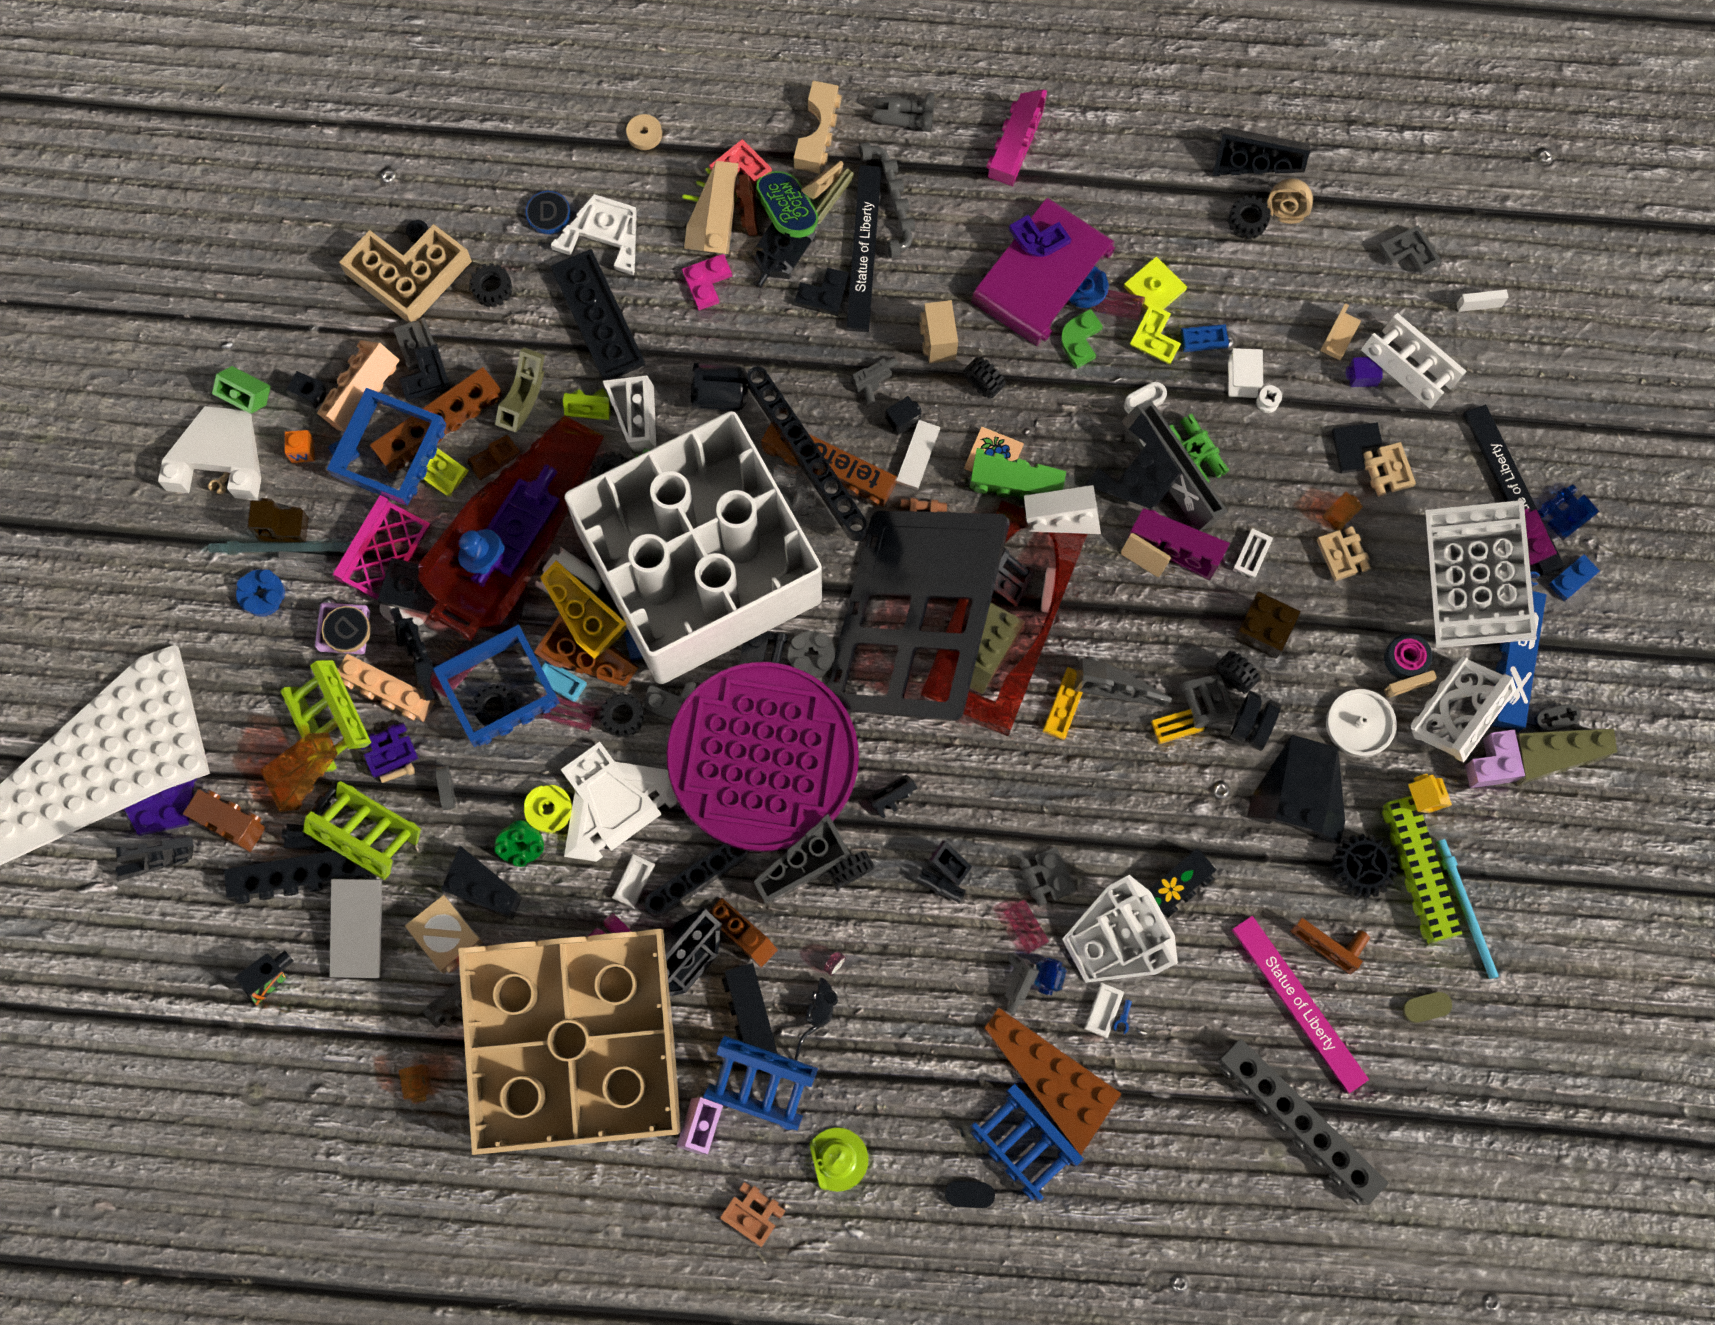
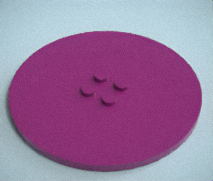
M751 662L729 667L714 674L697 686L683 702L670 728L666 752L667 770L672 790L681 808L691 821L703 832L726 845L759 852L777 851L792 847L827 814H829L833 822L845 807L852 793L859 763L856 732L847 710L838 697L814 676L795 667L772 662Z

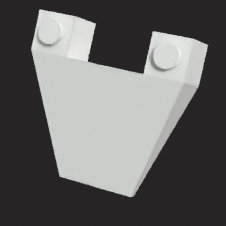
M204 406L163 458L158 479L161 486L166 491L189 493L194 469L229 472L227 489L234 498L258 500L261 473L251 414L244 410Z

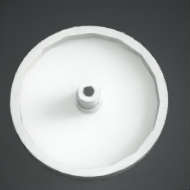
M1355 689L1345 692L1333 702L1327 713L1326 727L1331 741L1339 750L1353 757L1366 758L1379 754L1389 746L1396 733L1397 721L1393 708L1385 698L1370 690Z

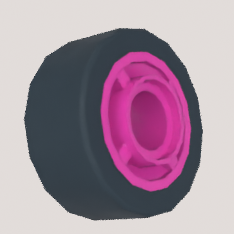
M1408 633L1401 634L1393 639L1385 650L1384 661L1385 666L1392 675L1404 680L1425 673L1431 665L1433 655L1431 647L1425 639L1419 635ZM1404 653H1409L1413 661L1406 660Z

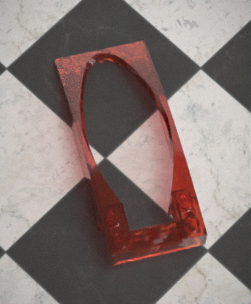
M1001 501L996 514H1003L1009 519L1010 524L1006 543L1015 534L1028 528L1026 509ZM1048 532L1054 546L1055 582L1051 604L1044 624L1026 655L1005 677L996 702L969 691L962 719L1009 737L1087 534ZM959 599L946 633L961 634L965 610L969 600ZM938 650L921 692L920 700L946 702L949 699L960 655L959 651Z

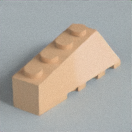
M359 341L357 347L360 350L356 356L351 355L347 362L350 364V367L347 371L340 373L337 378V389L333 388L330 390L317 414L336 430L345 432L366 387L380 392L385 379L395 372L399 359L381 343Z

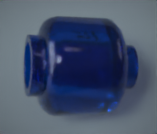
M1044 957L1043 961L1036 963L1039 973L1034 985L1039 987L1038 992L1052 995L1053 991L1059 992L1063 989L1067 974L1066 968L1062 966L1063 962Z

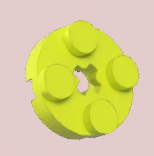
M556 785L534 788L527 795L524 802L525 818L530 826L539 832L553 834L564 828L570 821L572 811L570 797L562 788ZM544 804H554L552 814H543Z

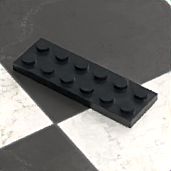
M592 249L551 265V270L603 381L615 379L646 366Z
M391 557L377 601L383 605L398 607L399 609L501 634L519 625L528 592L486 582L485 586L482 587L479 586L480 582L476 584L470 577Z

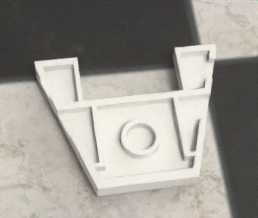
M594 194L577 213L574 221L563 229V233L557 240L555 239L552 242L551 248L552 250L571 255L578 236L621 249L615 261L614 269L634 275L636 207Z

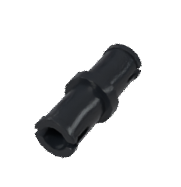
M924 868L921 870V874H919L916 881L934 890L935 894H942L958 904L961 903L966 893V889L948 882V878L944 876L941 878Z

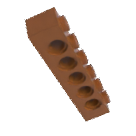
M482 367L422 409L442 416L447 424L444 430L446 435L449 432L458 430L462 423L469 418L477 417L481 410L488 405L491 406L497 403L502 393L493 378ZM474 393H480L478 398H470ZM455 406H462L459 411H452ZM411 416L370 444L373 452L389 473L402 469L406 462L415 458L431 423ZM424 432L420 438L414 437L416 433ZM399 445H405L403 450L395 451Z

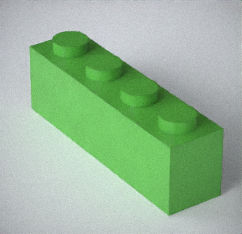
M976 449L969 487L974 489L975 492L997 493L1000 497L1016 496L1020 500L1025 501L1024 496L1058 491L1064 488L1066 471L1041 464L1031 467L1030 463L1026 462V460L1017 459L1009 461L1004 458L1003 454L994 453V456L984 454V449Z

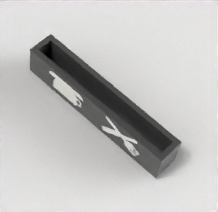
M1152 400L1137 405L1122 420L1123 424L1128 430L1141 413L1148 418L1149 423L1182 472L1169 491L1195 529L1202 531L1212 527L1228 512ZM1128 430L1142 450L1146 443Z

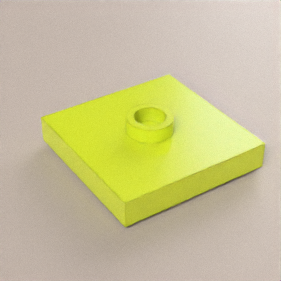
M1158 257L1151 260L1124 283L1123 286L1146 310H1148L1150 304L1164 310L1187 289V286Z

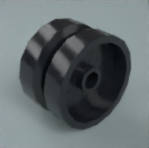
M1250 690L1236 714L1230 739L1242 743L1247 739L1250 731H1252L1249 739L1250 747L1262 751L1276 724L1282 704L1269 699L1260 711L1262 695Z

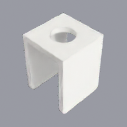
M1233 348L1228 359V396L1256 398L1258 396V388L1263 386V349Z

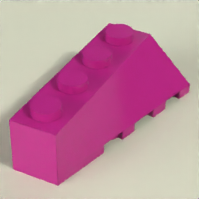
M1042 89L1021 93L1018 101H1013L1009 112L1012 114L1010 120L1006 118L1002 127L1004 134L1002 138L998 137L994 150H997L995 156H990L986 166L989 169L988 178L1010 186L1014 185L1043 115L1047 90Z

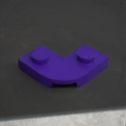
M1029 215L1009 225V231L1020 247L1032 256H1048L1071 243L1070 236L1060 222L1042 232L1039 231Z

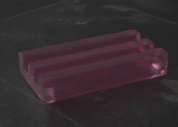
M1108 290L1106 295L1108 298L1138 304L1133 305L1123 301L1104 299L1095 306L1096 312L1139 320L1140 312L1143 309L1142 306L1145 303V297Z
M557 697L560 705L590 713L589 716L557 706L543 716L545 720L589 732L596 708ZM552 711L581 720L587 721V723L585 725L582 723L551 715Z
M1025 900L1003 912L1027 954L1049 943L1047 936ZM1019 908H1023L1041 941H1037ZM1012 912H1014L1017 916L1019 922L1021 923L1022 927L1024 928L1025 932L1030 938L1033 946L1030 947L1029 943L1027 942L1026 938L1021 932L1019 926L1017 925L1016 921L1011 915Z

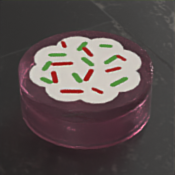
M840 951L835 952L826 962L824 971L830 976L834 975L843 965L846 956Z

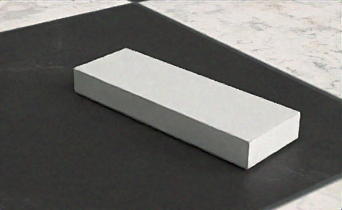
M921 420L918 421L897 477V484L918 491L940 431L939 426Z

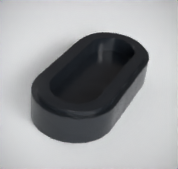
M954 1181L946 1187L945 1199L954 1207L987 1208L994 1202L995 1192L992 1186L987 1183Z

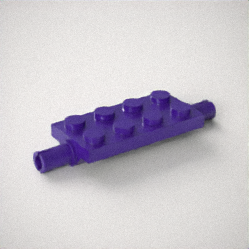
M544 465L537 479L532 482L518 479L486 528L487 530L494 531L501 538L505 546L504 552L499 556L495 564L491 566L488 573H475L471 577L474 583L478 584L480 582L479 586L484 587L494 570L510 578L513 577L560 504V500L552 496L547 489L558 473L554 468L551 467L549 470L550 466Z

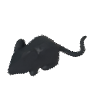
M822 977L819 979L818 992L813 991L811 997L813 1003L809 1004L805 1018L813 1027L801 1036L794 1059L796 1061L798 1060L804 1039L831 1021L833 1006L838 1003L837 994L832 990L829 982Z

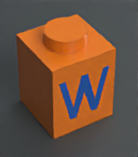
M308 430L285 432V454L291 463L315 462L314 439Z

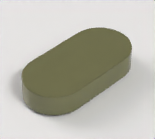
M1435 992L1412 998L1403 1005V1015L1411 1023H1420L1443 1017L1450 1013L1452 1000L1443 992Z

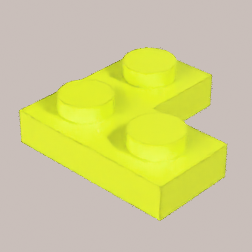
M1150 304L1130 346L1171 365L1181 343L1161 334L1171 313Z

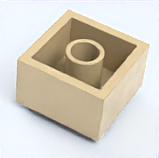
M952 300L924 303V312H920L921 322H919L920 334L924 337V342L922 343L924 356H928L929 364L956 360L958 337Z

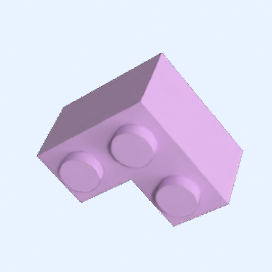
M1515 730L1490 733L1483 739L1487 757L1473 759L1465 765L1470 788L1517 782L1523 778L1525 773Z

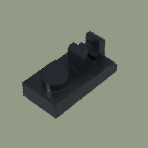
M905 775L866 799L876 809L878 815L881 818H885L883 810L886 805L890 806L894 812L897 811L894 801L908 798L918 788L914 780Z

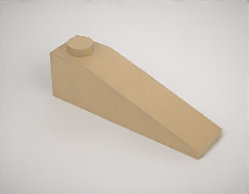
M715 162L687 224L684 249L729 254L738 163Z

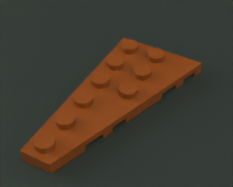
M998 1008L984 1029L1027 1084V1087L1048 1115L1051 1116L1060 1128L1063 1135L1074 1149L1082 1155L1122 1093Z

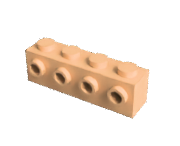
M346 654L338 668L346 688L352 690L354 687L360 690V694L370 700L376 698L382 701L380 704L390 710L396 708L402 711L401 714L412 721L416 718L424 722L435 703L433 699L426 701L421 690L349 654Z

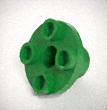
M522 820L512 822L509 827L501 830L495 839V853L503 860L513 863L516 867H524L527 863L534 861L544 850V839L541 833Z

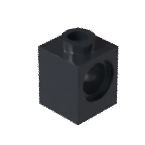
M296 371L286 389L291 399L314 409L317 408L319 403L323 402L326 396V389L320 380ZM313 388L310 393L304 394L306 389Z

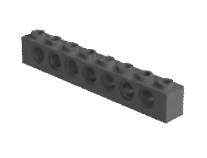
M1242 1039L1237 1040L1219 1058L1217 1062L1221 1065L1219 1067L1220 1071L1228 1078L1233 1077L1239 1083L1237 1087L1246 1096L1251 1095L1257 1101L1255 1103L1256 1106L1263 1113L1267 1114L1269 1112L1275 1118V1125L1283 1132L1287 1130L1294 1137L1292 1141L1301 1150L1306 1149L1312 1155L1311 1160L1321 1169L1325 1167L1331 1173L1329 1175L1330 1179L1339 1187L1343 1185L1349 1191L1348 1196L1357 1205H1370L1389 1184ZM1242 1063L1250 1066L1251 1073L1249 1076H1244L1240 1072V1065ZM1260 1081H1265L1268 1084L1269 1091L1267 1094L1259 1091L1258 1084ZM1279 1098L1287 1103L1285 1112L1279 1111L1276 1106ZM1298 1116L1305 1120L1306 1125L1303 1130H1299L1295 1126V1119ZM1316 1134L1320 1135L1324 1140L1322 1148H1317L1314 1145L1313 1139ZM1335 1152L1339 1153L1342 1157V1164L1339 1167L1332 1162V1156ZM1353 1171H1357L1361 1176V1181L1358 1185L1351 1181V1173Z

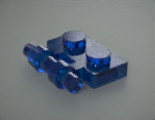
M1573 484L1567 488H1562L1558 491L1556 497L1545 501L1538 510L1541 518H1544L1547 514L1553 516V519L1547 524L1562 540H1565L1600 512L1585 494L1579 499L1573 495L1578 491L1577 487ZM1565 502L1569 506L1562 511L1558 506Z

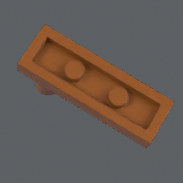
M1304 918L1296 922L1290 930L1291 933L1350 975L1359 969L1363 961L1358 956L1370 940V936L1366 932L1358 930L1345 949Z

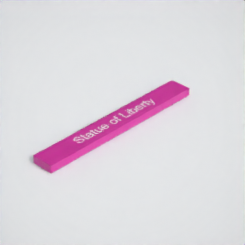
M1251 916L1233 928L1232 932L1347 1094H1350L1367 1082L1369 1078L1254 917Z

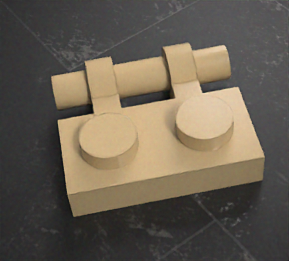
M1401 442L1380 447L1377 450L1379 455L1377 458L1373 457L1371 451L1363 453L1365 470L1369 471L1371 477L1370 484L1372 489H1375L1377 496L1386 494L1384 485L1389 484L1392 492L1415 486L1416 482ZM1378 466H1383L1386 476L1380 477Z
M1354 527L1345 529L1346 538H1343L1340 530L1317 539L1334 582L1356 575L1358 571L1355 565H1360L1362 572L1371 569L1368 562L1370 558L1367 553H1364L1360 544L1362 540L1360 535L1356 534ZM1347 546L1352 547L1355 556L1351 557Z

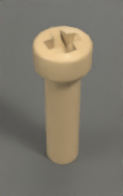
M408 763L406 767L381 775L380 780L384 783L406 774H415L412 763Z

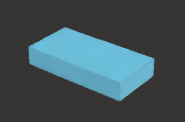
M545 661L541 668L554 692L575 704L585 689L587 682L567 670L553 666ZM536 674V676L534 677V680L537 681L538 683L542 684L541 681H540V679L538 678V676H537V674Z

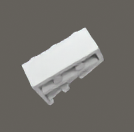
M648 376L603 381L626 441L632 450L640 452L644 448L649 450L656 448L654 385Z
M1093 485L1024 496L1029 532L1101 534Z

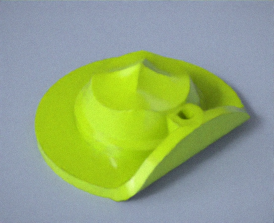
M831 1128L821 1132L810 1141L809 1146L821 1189L835 1192L846 1191L856 1186L862 1180L868 1167V1152L864 1142L857 1134L844 1128Z

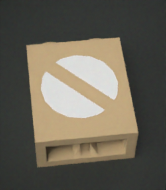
M445 895L441 896L405 925L410 934L443 974L446 972L452 973L459 967L458 948L479 947L483 944Z

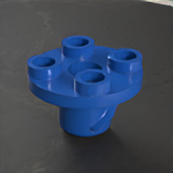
M484 529L477 532L469 530L462 534L459 539V563L468 572L486 574L504 552L505 546L501 538L492 530Z

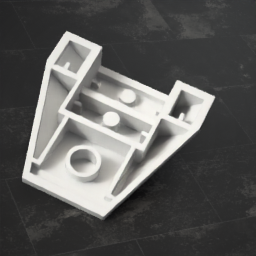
M1130 875L1109 885L1062 939L1085 983L1156 975L1178 963L1174 933L1152 893Z

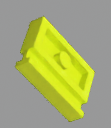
M437 448L434 458L428 462L424 480L446 496L451 497L454 489H457L469 470Z

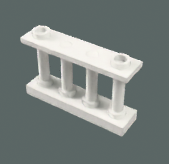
M1398 313L1392 317L1382 330L1385 334L1382 338L1375 333L1372 334L1361 349V351L1430 409L1444 394L1440 388L1445 385L1451 390L1467 372ZM1391 341H1394L1402 348L1399 353L1388 345ZM1409 355L1419 363L1416 368L1406 360ZM1428 370L1437 380L1432 382L1423 373Z

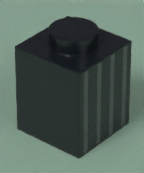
M907 396L886 409L885 419L897 436L918 424V421L921 420L922 409L916 401H912Z

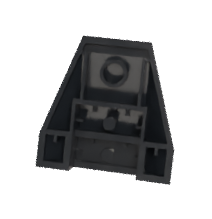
M1291 735L1252 794L1246 818L1265 824H1271L1275 821L1317 833L1316 838L1340 844L1345 825V812L1338 747Z

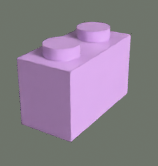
M701 1097L691 1098L676 1147L699 1155L708 1154L723 1105Z

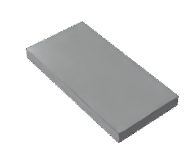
M331 879L330 977H381L382 879Z

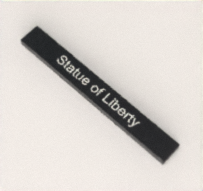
M859 166L847 331L869 332L882 168L879 166Z
M1485 404L1466 411L1463 415L1505 502L1524 500V509L1537 510L1487 405ZM1547 528L1546 532L1556 550V554L1535 563L1541 576L1560 570L1565 566Z

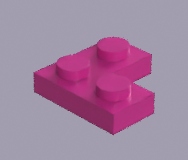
M724 254L682 269L698 311L719 304V298L713 283L732 277V272Z

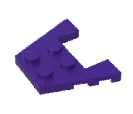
M197 778L163 790L124 808L137 834L142 836L188 826L190 818L183 815L194 797L193 789Z

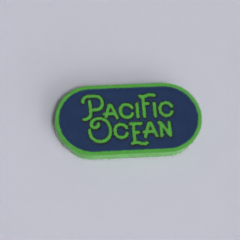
M769 172L758 179L756 194L775 228L785 235L786 232L790 234V237L795 238L812 234L818 224V213L808 196L801 191L802 186L799 181L791 174L785 172Z

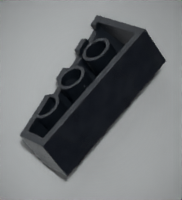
M1222 127L1212 176L1229 174L1234 176L1251 173L1257 175L1274 172L1275 174L1305 172L1310 145L1309 143Z

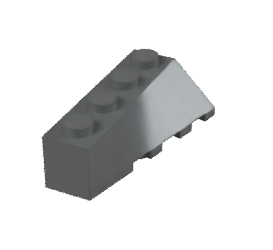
M829 814L754 881L766 905L822 876L833 866L851 856Z

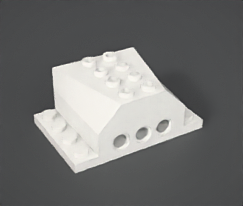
M1524 500L1425 510L1436 647L1444 648L1536 640Z

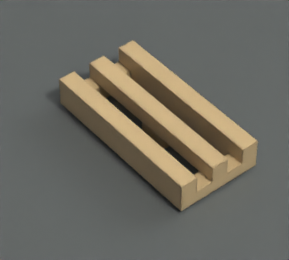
M1434 670L1392 683L1384 691L1386 696L1390 698L1428 686L1437 677Z

